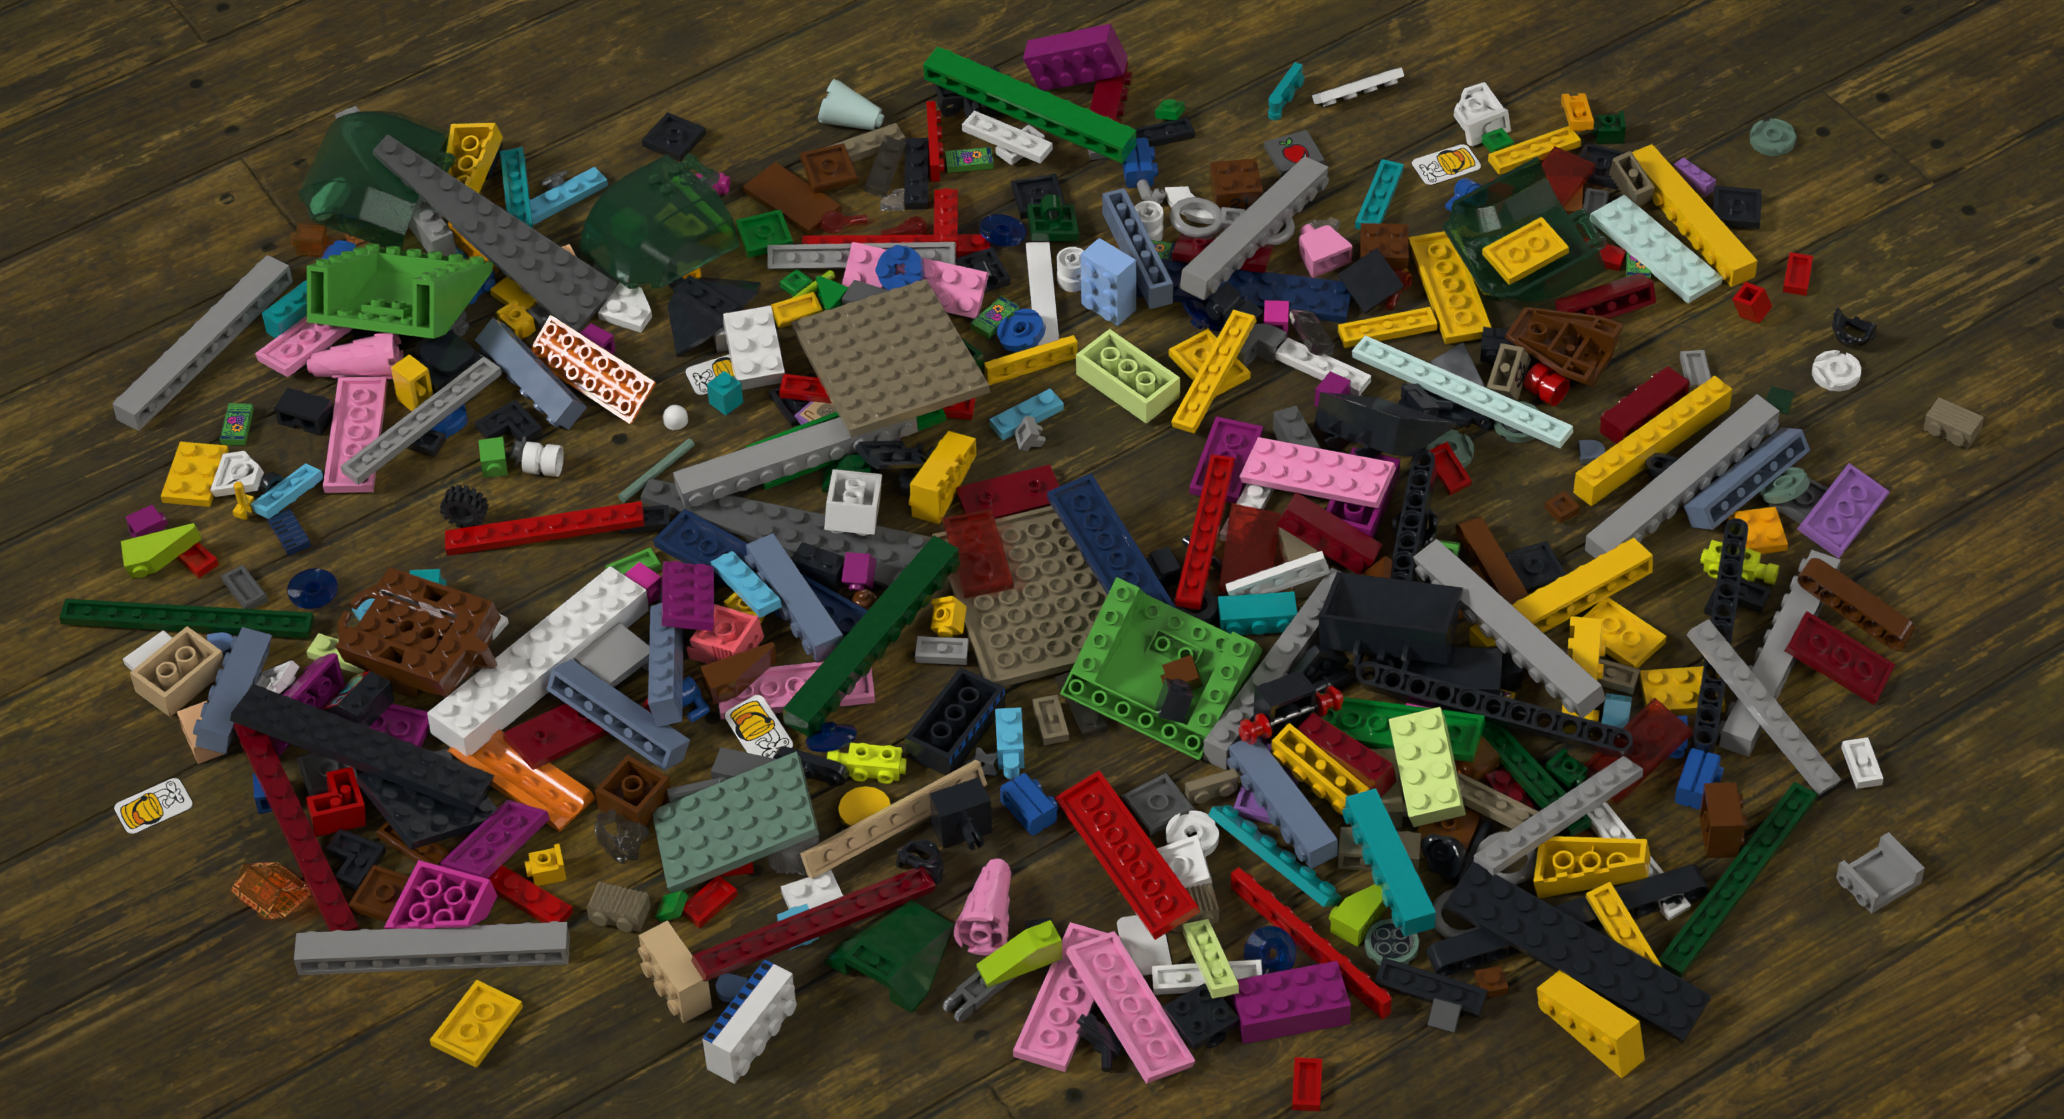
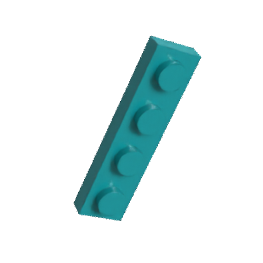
M1381 159L1355 221V229L1361 230V223L1382 224L1404 171V164Z

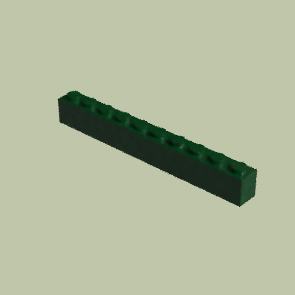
M933 535L785 705L783 715L786 725L809 738L815 731H819L822 728L825 719L831 712L834 713L839 708L842 699L853 692L856 683L861 677L867 676L874 662L884 656L886 648L892 642L894 643L898 640L905 626L910 625L914 621L917 612L928 605L931 596L936 590H941L951 573L954 574L960 566L959 548Z

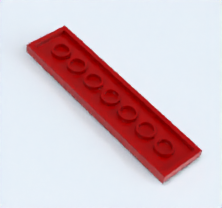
M1100 770L1054 797L1059 807L1154 940L1200 913L1196 902Z

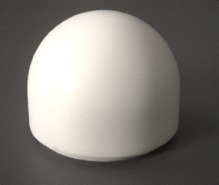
M680 405L669 406L663 414L664 425L671 430L684 428L688 423L686 410Z

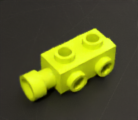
M1712 540L1709 549L1703 550L1700 563L1704 564V571L1710 577L1717 579L1722 542ZM1745 549L1741 578L1750 582H1754L1755 578L1763 579L1764 583L1774 585L1778 576L1779 565L1772 563L1768 565L1760 563V552Z
M850 743L849 753H842L838 749H828L827 759L843 764L849 770V776L859 782L872 778L878 779L880 783L890 784L893 781H899L900 774L906 773L907 759L902 758V748Z

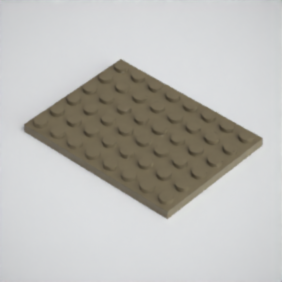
M927 279L915 281L900 288H893L890 291L872 295L868 298L850 302L843 306L791 322L792 329L851 438L990 393L988 382Z
M1052 506L932 534V537L935 535L959 548L960 566L954 574L951 573L947 581L953 596L967 606L964 626L984 678L1004 687L1072 670L1108 595Z

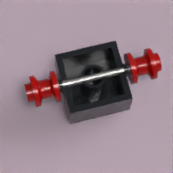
M1301 670L1286 674L1283 677L1255 687L1253 722H1250L1248 719L1241 720L1240 727L1238 728L1239 735L1244 742L1250 745L1257 742L1258 736H1262L1270 744L1289 723L1297 729L1312 713H1316L1319 717H1324L1327 715V709L1331 708L1334 712L1341 710L1344 702L1343 695L1339 689H1335L1333 686L1326 687L1325 694L1321 695Z

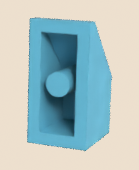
M1606 693L1602 723L1627 730L1632 697Z

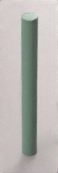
M688 438L618 495L619 499L625 503L646 486L649 478H656L695 446L694 442Z

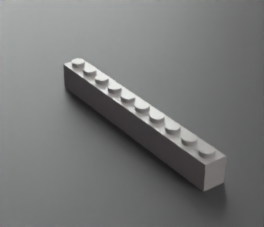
M354 106L335 114L341 138L427 252L439 251L442 252V256L457 254L453 233L439 214L436 213V210L428 202L425 203L414 189L405 185L398 176L394 175L373 155V150L382 140L358 108Z
M1304 156L1182 270L1180 289L1203 300L1211 293H1215L1224 281L1229 280L1235 270H1239L1248 258H1252L1261 246L1266 245L1271 236L1276 235L1285 223L1288 224L1297 212H1301L1307 202L1312 201L1320 190L1326 188L1329 182V177H1327L1329 167Z
M268 255L257 263L190 330L181 336L169 350L165 351L140 378L134 381L121 396L116 398L115 402L112 403L116 419L140 431L293 282L289 265Z
M1758 394L1755 395L1586 535L1585 551L1596 559L1599 555L1609 552L1619 544L1625 543L1632 538L1641 543L1642 539L1648 533L1655 532L1660 523L1666 518H1672L1679 507L1693 499L1697 492L1703 491L1708 487L1713 478L1717 475H1723L1733 462L1740 461L1745 452L1751 447H1757L1762 438L1767 434H1772L1779 425V410Z
M839 417L673 472L675 486L685 509L699 506L703 503L856 453L858 442L892 441L918 432L917 419L914 417L851 438Z
M1434 540L1413 557L1416 564L1415 572L1423 581L1427 579L1431 584L1463 587L1460 610L1468 622L1471 624L1475 622L1486 638L1489 639L1491 637L1494 639L1497 647L1503 653L1508 652L1518 667H1525L1536 683L1541 682L1553 698L1558 697L1568 712L1571 714L1575 712L1579 717L1584 718L1606 700L1602 685L1439 540Z
M1811 550L1808 558L1802 559L1798 570L1801 573L1811 558H1819L1839 571L1841 560ZM1794 576L1792 579L1790 594L1785 593L1783 597L1781 612L1776 611L1772 621L1773 629H1767L1763 639L1764 647H1758L1754 657L1755 665H1749V669L1776 701L1797 660L1784 650L1803 614L1808 611L1818 617L1824 605L1822 601L1798 584V576ZM1738 698L1736 703H1730L1726 715L1728 719L1727 721L1722 720L1718 728V735L1721 736L1719 747L1749 757L1763 727Z
M1331 568L1330 574L1325 575L1204 740L1203 760L1227 770L1229 767L1227 763L1229 758L1228 746L1242 740L1238 732L1241 720L1248 719L1250 722H1253L1255 687L1289 674L1290 670L1302 660L1307 650L1319 644V615L1335 575L1340 571Z
M557 921L550 923L526 922L523 924L472 925L461 928L309 931L306 933H296L294 962L298 975L569 964L570 935L567 922Z

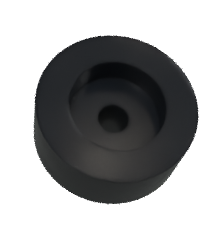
M275 472L263 474L259 485L260 492L265 494L284 480V478Z

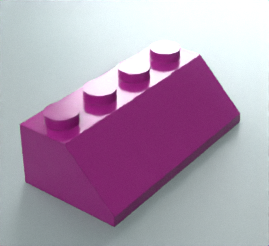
M333 652L317 658L310 666L305 668L303 674L282 695L322 709L345 686L338 655ZM268 735L276 754L280 756L290 743Z

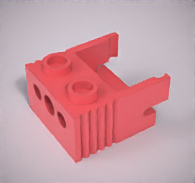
M714 604L713 631L696 630L690 639L691 646L694 648L689 646L686 648L689 659L709 664L758 647L764 638L759 617Z

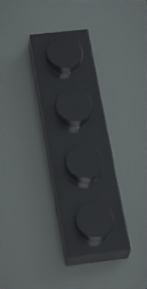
M905 138V210L928 209V138Z
M1384 957L1374 981L1379 987L1432 1004L1434 998L1461 1004V1013L1480 1018L1488 995V990Z

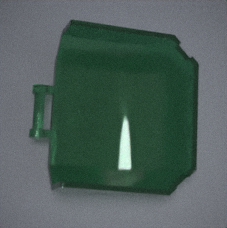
M362 111L343 115L331 123L299 190L298 196L301 202L305 203L309 210L308 215L313 222L367 242L379 244L384 248L398 246L402 251L406 232L420 195L414 189L405 185L398 176L394 175L373 155V150L388 134L432 164H440V169L448 173L450 167H453L456 162V157L453 154L446 153L450 131L394 111Z
M691 153L687 154L680 163L666 154L629 173L612 184L592 207L582 230L580 251L625 287L637 289L638 284H651L652 288H662L739 247L734 220L717 191L711 187L719 181L720 174L716 170L709 169L700 163L699 159ZM694 169L703 177L698 178L696 175L690 172V170Z
M1538 157L1455 200L1451 207V216L1448 221H1445L1443 226L1445 234L1483 295L1497 302L1529 303L1548 300L1606 271L1599 250L1606 247V239L1604 236L1599 235L1590 221V215L1586 209H1579L1570 215L1567 214L1557 199ZM1542 217L1567 244L1569 253L1509 285L1482 255V249ZM1575 224H1582L1591 239L1585 242Z

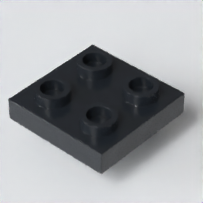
M992 247L956 258L957 266L989 273L984 293L1011 285V278Z
M1206 983L1163 1006V1010L1174 1027L1194 1051L1203 1045H1206L1207 1048L1218 1046L1225 1040L1228 1031L1240 1025L1239 1017L1222 997H1211Z

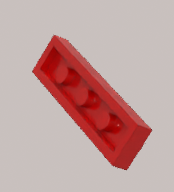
M926 101L931 182H940V172H944V158H939V156H943V142H938V140H942V126H937V124H941V110H936L935 101Z
M943 188L935 190L934 242H955L956 248H958V189Z
M503 865L488 878L497 896L542 923L553 921L565 922L573 914L572 906Z

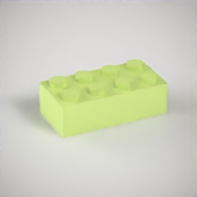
M1111 329L1076 354V375L1146 424L1180 398V377Z
M1433 708L1389 719L1408 817L1413 826L1417 827L1466 815L1447 723L1441 708Z

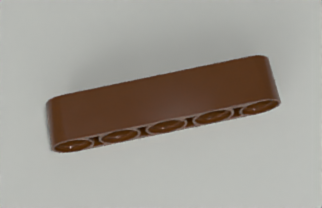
M1482 517L1456 524V534L1473 565H1478L1490 587L1511 605L1517 600L1529 596Z
M1811 558L1798 576V584L1804 590L1892 650H1903L1915 631V626L1909 619L1819 558Z

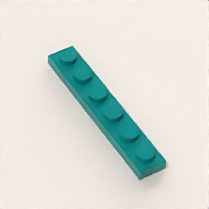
M523 147L500 151L506 210L509 214L533 228Z
M1230 805L1212 807L1208 814L1210 818L1323 907L1338 906L1342 896L1335 891V887L1316 877V872L1313 869L1297 862L1294 854L1278 847L1275 839L1257 830L1258 827L1253 822L1238 815L1239 812Z

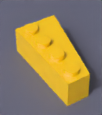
M1551 837L1538 846L1534 874V886L1537 897L1545 898L1596 889L1608 882H1611L1612 885H1618L1648 878L1651 855L1647 839Z
M1560 971L1537 988L1539 1008L1621 1079L1645 1060L1640 1021Z

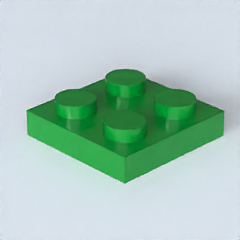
M781 209L736 220V227L748 258L768 254V245H793V240Z

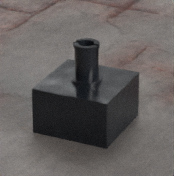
M978 777L929 794L931 825L942 848L945 849L967 842L970 850H976L973 844L975 842L977 848L980 849L985 843L981 836L992 833L991 800L980 778Z

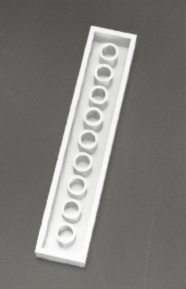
M611 566L608 567L495 658L497 661L496 668H482L427 713L431 734L451 748L457 749L466 757L472 755L486 744L494 733L499 729L502 731L549 692L546 688L553 668L571 659L574 660L577 654L618 623L628 628L648 612L647 590Z

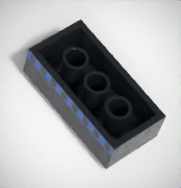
M960 667L905 737L906 757L944 775L957 770L996 720L995 709L1005 708V687Z

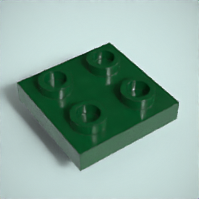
M1049 194L1042 198L1040 204L1027 205L1031 241H1078L1079 232L1073 204H1062L1059 196Z

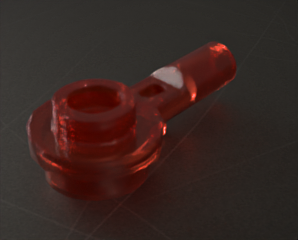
M836 211L826 212L821 219L822 229L829 234L839 233L843 226L868 223L867 214L844 216Z
M913 216L905 220L904 224L898 225V227L880 231L881 235H924L928 227L923 218Z
M1407 268L1394 271L1404 285V288L1388 299L1386 308L1389 310L1395 309L1401 292L1406 291L1411 286L1412 275Z

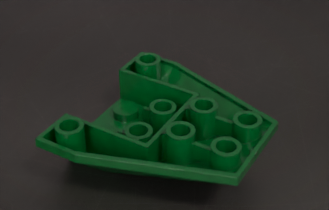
M909 900L841 941L824 962L846 976L854 968L889 988L890 1001L913 1013L930 992L953 932L954 924L918 903Z

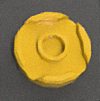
M867 786L855 788L847 792L840 800L838 807L840 821L843 825L851 827L890 806V800L884 792L877 788Z

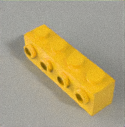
M1290 723L1272 740L1270 753L1281 766L1285 765L1290 769L1292 775L1298 781L1306 782L1316 796L1329 801L1338 814L1343 815L1342 810L1345 808L1347 796L1370 790V788Z

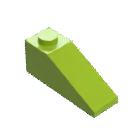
M192 523L121 541L124 567L131 578H143L148 574L156 573L202 540L201 534L195 524Z
M1374 884L1345 898L1339 907L1335 906L1329 915V920L1331 921L1330 933L1358 947L1366 937L1370 927L1377 923L1388 908L1383 902L1380 885L1376 886Z
M1049 920L1021 932L977 963V969L987 988L1062 960V940L1052 921Z

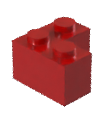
M353 767L326 772L328 793L306 797L308 819L315 836L336 833L339 829L345 831L366 826L365 805L359 786L356 783L357 780Z

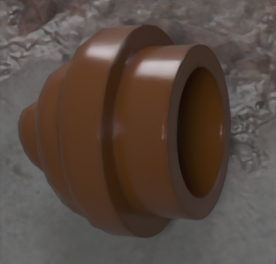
M867 589L856 592L852 598V602L866 610H869L878 600L876 594Z

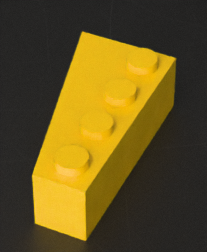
M496 123L451 124L443 171L477 193L482 188L503 139Z
M948 431L944 438L939 441L936 449L910 483L911 495L909 506L912 509V517L940 525L956 495V487H960L977 455L976 438Z
M1571 616L1567 655L1596 681L1603 679L1604 664H1599L1600 656H1605L1606 641H1601L1602 619ZM1562 706L1563 713L1578 716L1575 712L1571 714ZM1594 709L1584 718L1599 722L1600 710ZM1568 725L1564 728L1563 732L1574 734L1577 727Z

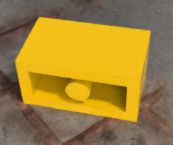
M410 354L391 367L397 400L409 410L413 411L425 400L433 396L428 368Z

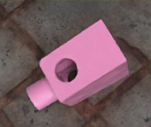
M1306 224L1301 228L1299 254L1312 278L1352 262V245L1332 227L1325 225L1314 229L1311 224Z

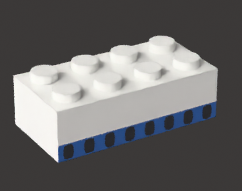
M767 960L763 961L703 1037L707 1070L734 1084L740 1076H744L748 1072L750 1063L756 1055L760 1056L770 1037L775 1036L779 1032L784 1019L787 1016H791L795 1011L797 1003L791 972Z

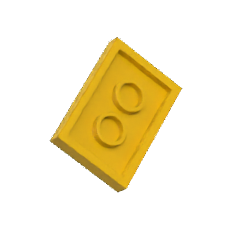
M1542 217L1482 249V255L1509 285L1569 253L1567 244Z
M1206 329L1170 348L1169 357L1194 381L1217 337L1209 329ZM1237 358L1216 396L1250 379L1251 372Z
M180 442L161 494L162 503L210 507L214 497L210 490L222 455L229 453L228 446Z
M1609 597L1600 601L1583 616L1585 618L1602 619L1601 641H1606L1605 653L1622 665L1639 668L1666 643V635Z
M1703 666L1641 670L1639 680L1647 717L1696 714ZM1724 695L1721 712H1725L1726 708Z
M476 980L431 1037V1046L477 1068L522 1010V1001Z

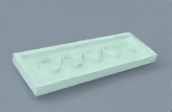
M1623 195L1591 213L1589 220L1651 270L1652 274L1685 302L1690 303L1722 284L1723 277L1627 196Z

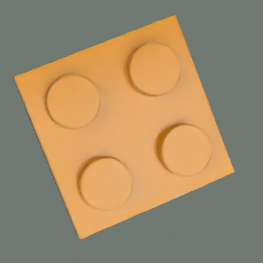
M1776 507L1735 511L1726 518V522L1733 518H1739L1747 523L1746 549H1752L1761 554L1787 551L1788 542Z

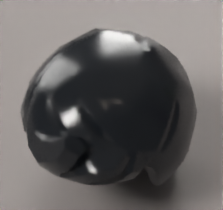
M1429 834L1427 837H1423L1421 841V851L1427 859L1429 869L1432 872L1438 873L1444 879L1455 878L1460 873L1466 860V849L1462 842L1451 836Z

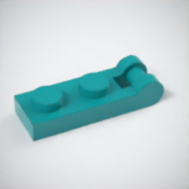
M1294 62L1268 99L1270 107L1268 110L1269 119L1274 121L1281 119L1282 109L1287 102H1291L1297 88L1302 87L1305 79L1302 64Z

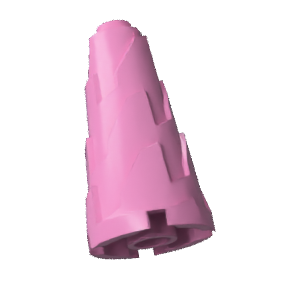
M386 332L374 334L373 337L353 340V343L330 347L329 350L312 354L311 359H307V368L309 373H313L315 377H332L334 379L340 377H387V379H393L391 367L404 358L403 350H400L398 344L402 343L399 334Z
M1002 859L990 860L983 867L955 924L954 937L961 948L963 943L969 946L968 952L976 955H990L1006 944L1008 940V908L1010 902L1008 894L1011 870L1009 865Z

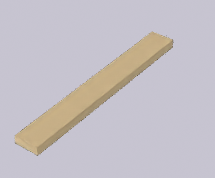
M974 760L800 853L808 877L813 879L930 816V793L978 777L983 786H986L987 782L980 762Z

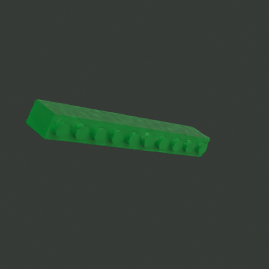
M937 46L923 64L924 80L1123 164L1137 145L1136 130L1130 126L1094 113L1088 108L1080 107L1069 100L1061 99L1047 91H1042L1028 83H1023L1009 75L997 72L988 66H983L969 58L959 56L950 50Z

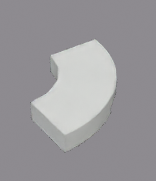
M1188 186L1165 187L1166 199L1171 208L1179 200L1195 197L1190 192ZM1189 208L1181 212L1188 220L1201 224H1213L1215 222L1211 213L1204 209Z

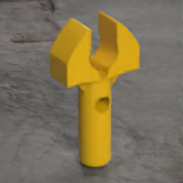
M237 481L233 487L238 504L233 510L234 517L248 520L246 511L253 513L251 503L255 500L253 496L245 493L243 483Z

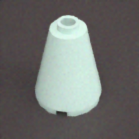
M833 79L827 89L829 93L826 99H823L820 107L819 122L866 130H875L876 127L880 128L884 119V115L881 114L882 109L839 80Z

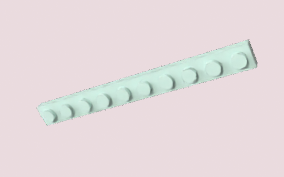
M1366 335L1352 350V357L1412 384L1418 383L1423 389L1555 447L1561 448L1573 433V426Z

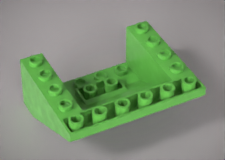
M366 244L365 248L357 247L353 248V251H343L341 255H330L329 259H317L316 263L307 265V322L434 339L445 335L493 272V262L484 261V257L472 256L470 259L463 258L462 254L442 256V252L430 251L428 254L421 253L420 249L401 251L398 246H388L385 249L380 248L379 244Z
M1116 577L1060 694L1201 761L1204 756L1205 738L1247 683L1263 649L1250 639L1235 632L1229 634L1147 595L1139 587ZM1192 655L1203 687L1192 690L1193 699L1183 723L1159 718L1156 702L1163 686L1160 675L1165 674L1162 665Z

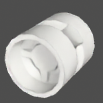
M1153 201L1138 203L1135 209L1150 239L1161 241L1163 238V208L1160 204Z
M1064 248L1057 255V282L1059 287L1065 291L1077 292L1081 290V253L1084 251L1081 248Z
M526 442L522 455L523 473L539 474L542 471L544 476L559 477L564 460L562 445L547 444L544 448L540 443Z

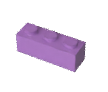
M1684 157L1673 164V168L1692 189L1702 196L1706 197L1714 191L1716 179Z

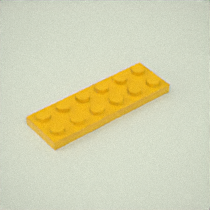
M1449 230L1408 237L1410 251L1445 344L1481 339L1483 327H1492L1455 231Z

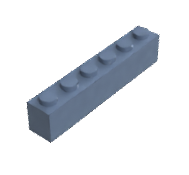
M1125 188L1102 193V214L1120 250L1136 260V282L1149 308L1153 309L1173 304V282Z
M492 318L475 339L481 346L480 351L488 358L495 360L493 363L500 367L502 372L508 374L506 378L514 385L521 387L520 393L526 398L532 399L534 401L533 406L541 413H546L548 415L546 419L553 426L558 428L560 425L569 430L587 408L507 325Z
M1780 428L1686 503L1683 507L1691 526L1713 530L1806 455L1810 448L1802 429Z
M772 533L746 544L747 555L745 556V562L751 570L754 569L756 575L780 598L782 607L779 608V612L784 621H789L794 636L796 638L800 637L802 640V646L806 654H811L816 663L826 659L843 640V634L775 535Z
M662 603L651 606L648 705L657 727L682 722L684 628L661 626Z
M242 627L238 637H233L230 646L231 653L227 652L223 661L224 670L219 669L215 681L217 685H212L209 692V703L205 702L202 707L200 716L202 720H196L193 734L197 735L195 746L223 754L227 753L235 734L233 726L235 722L230 721L231 712L253 684L256 685L269 655L272 635Z
M571 659L552 669L546 690L664 771L684 760L690 739L669 725L657 727L650 712Z
M1257 737V742L1252 745L1241 740L1228 746L1229 758L1227 763L1229 768H1235L1244 788L1251 790L1260 808L1264 807L1270 822L1280 828L1286 843H1291L1295 848V853L1301 862L1305 861L1309 868L1312 869L1338 856L1337 838L1259 737Z

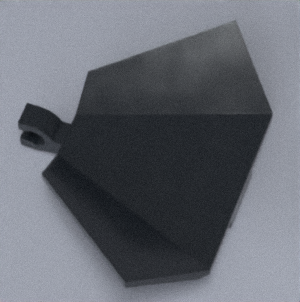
M674 271L666 275V280L671 281L668 286L674 292L667 307L677 358L707 341L724 326L723 314L741 311L758 296L761 282L706 277L694 278L691 275L684 279Z
M1464 343L1429 361L1434 366L1485 387ZM1423 389L1430 397L1433 396L1438 401H1451ZM1403 398L1397 403L1409 408L1413 407ZM1453 402L1452 411L1439 410L1438 415H1436V417L1456 423L1457 426L1455 427L1465 426L1469 428L1471 424H1475L1489 431L1493 426L1492 418Z

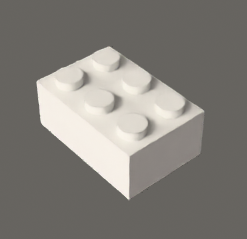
M771 306L723 314L734 378L741 382L742 390L781 383L785 372Z
M833 469L826 502L824 530H830L834 533L851 532L861 536L874 535L880 504L882 474Z

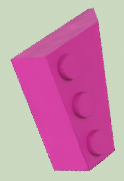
M418 860L384 928L433 929L470 927L487 918L497 898V894L490 879Z

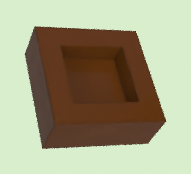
M1565 491L1545 502L1544 508L1559 524L1580 513V506Z
M1502 966L1475 970L1474 977L1477 987L1488 990L1487 998L1508 994L1509 987Z

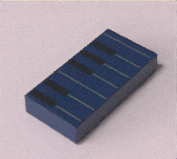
M291 509L267 519L268 524L288 556L311 547L310 540Z

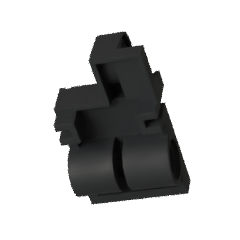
M990 67L993 70L1000 72L998 68ZM935 84V90L938 94V107L941 110V114L945 117L956 115L962 108L967 118L974 111L989 117L1006 115Z

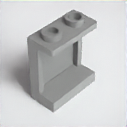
M618 623L574 657V661L614 688L640 667L645 668L649 672L650 646L621 623Z
M1888 832L1880 837L1879 846L1850 864L1845 860L1840 862L1836 878L1843 888H1847L1855 896L1857 902L1872 914L1920 885L1925 868Z

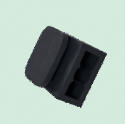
M448 331L445 335L430 339L420 347V354L415 359L428 368L434 395L483 356L480 352L474 351L473 347L454 332Z

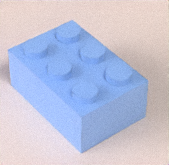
M1097 239L1081 253L1082 305L1101 315L1105 320L1117 326L1120 325L1136 311V260L1104 240Z

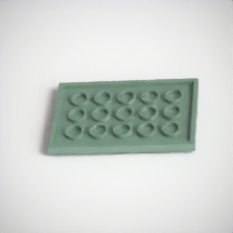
M797 751L700 790L692 795L658 807L653 813L667 888L670 893L684 890L819 835L801 758Z

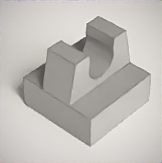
M1025 416L1014 431L1019 450L1028 451L1031 447H1042L1046 441L1045 437L1039 436L1043 429L1041 426L1036 425L1034 417Z

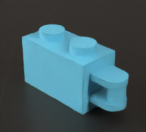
M1021 708L995 709L998 769H1004V776L1007 779H1015L1020 774L1019 768H1024Z

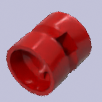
M1539 362L1530 369L1525 377L1523 386L1524 389L1533 395L1540 394V399L1550 406H1556L1566 396L1570 387V381L1557 372L1554 373V370L1546 364Z

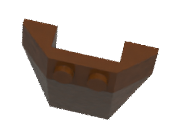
M1524 307L1506 333L1505 338L1519 347H1524L1527 353L1567 379L1593 388L1612 358L1623 329V324L1602 316Z

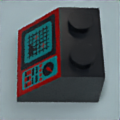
M372 671L355 675L321 710L336 714L339 717L369 728L395 701L391 682Z

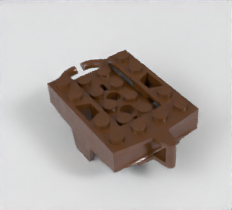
M391 567L388 568L379 583L359 592L350 601L349 606L357 610L366 600L375 599L356 628L348 627L349 621L352 618V614L348 611H344L338 621L339 642L335 647L344 662L350 663L362 670L378 674L391 682L392 690L395 693L412 699L418 698L419 693L417 689L447 697L462 680H466L475 668L494 669L497 667V661L488 647L491 642V636L501 618L493 601Z

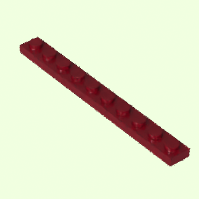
M237 723L233 724L234 731L329 932L335 930L358 931L357 922L268 735Z
M920 867L918 870L913 868L693 954L691 962L705 982L906 903L909 900L934 892L936 884L925 868Z

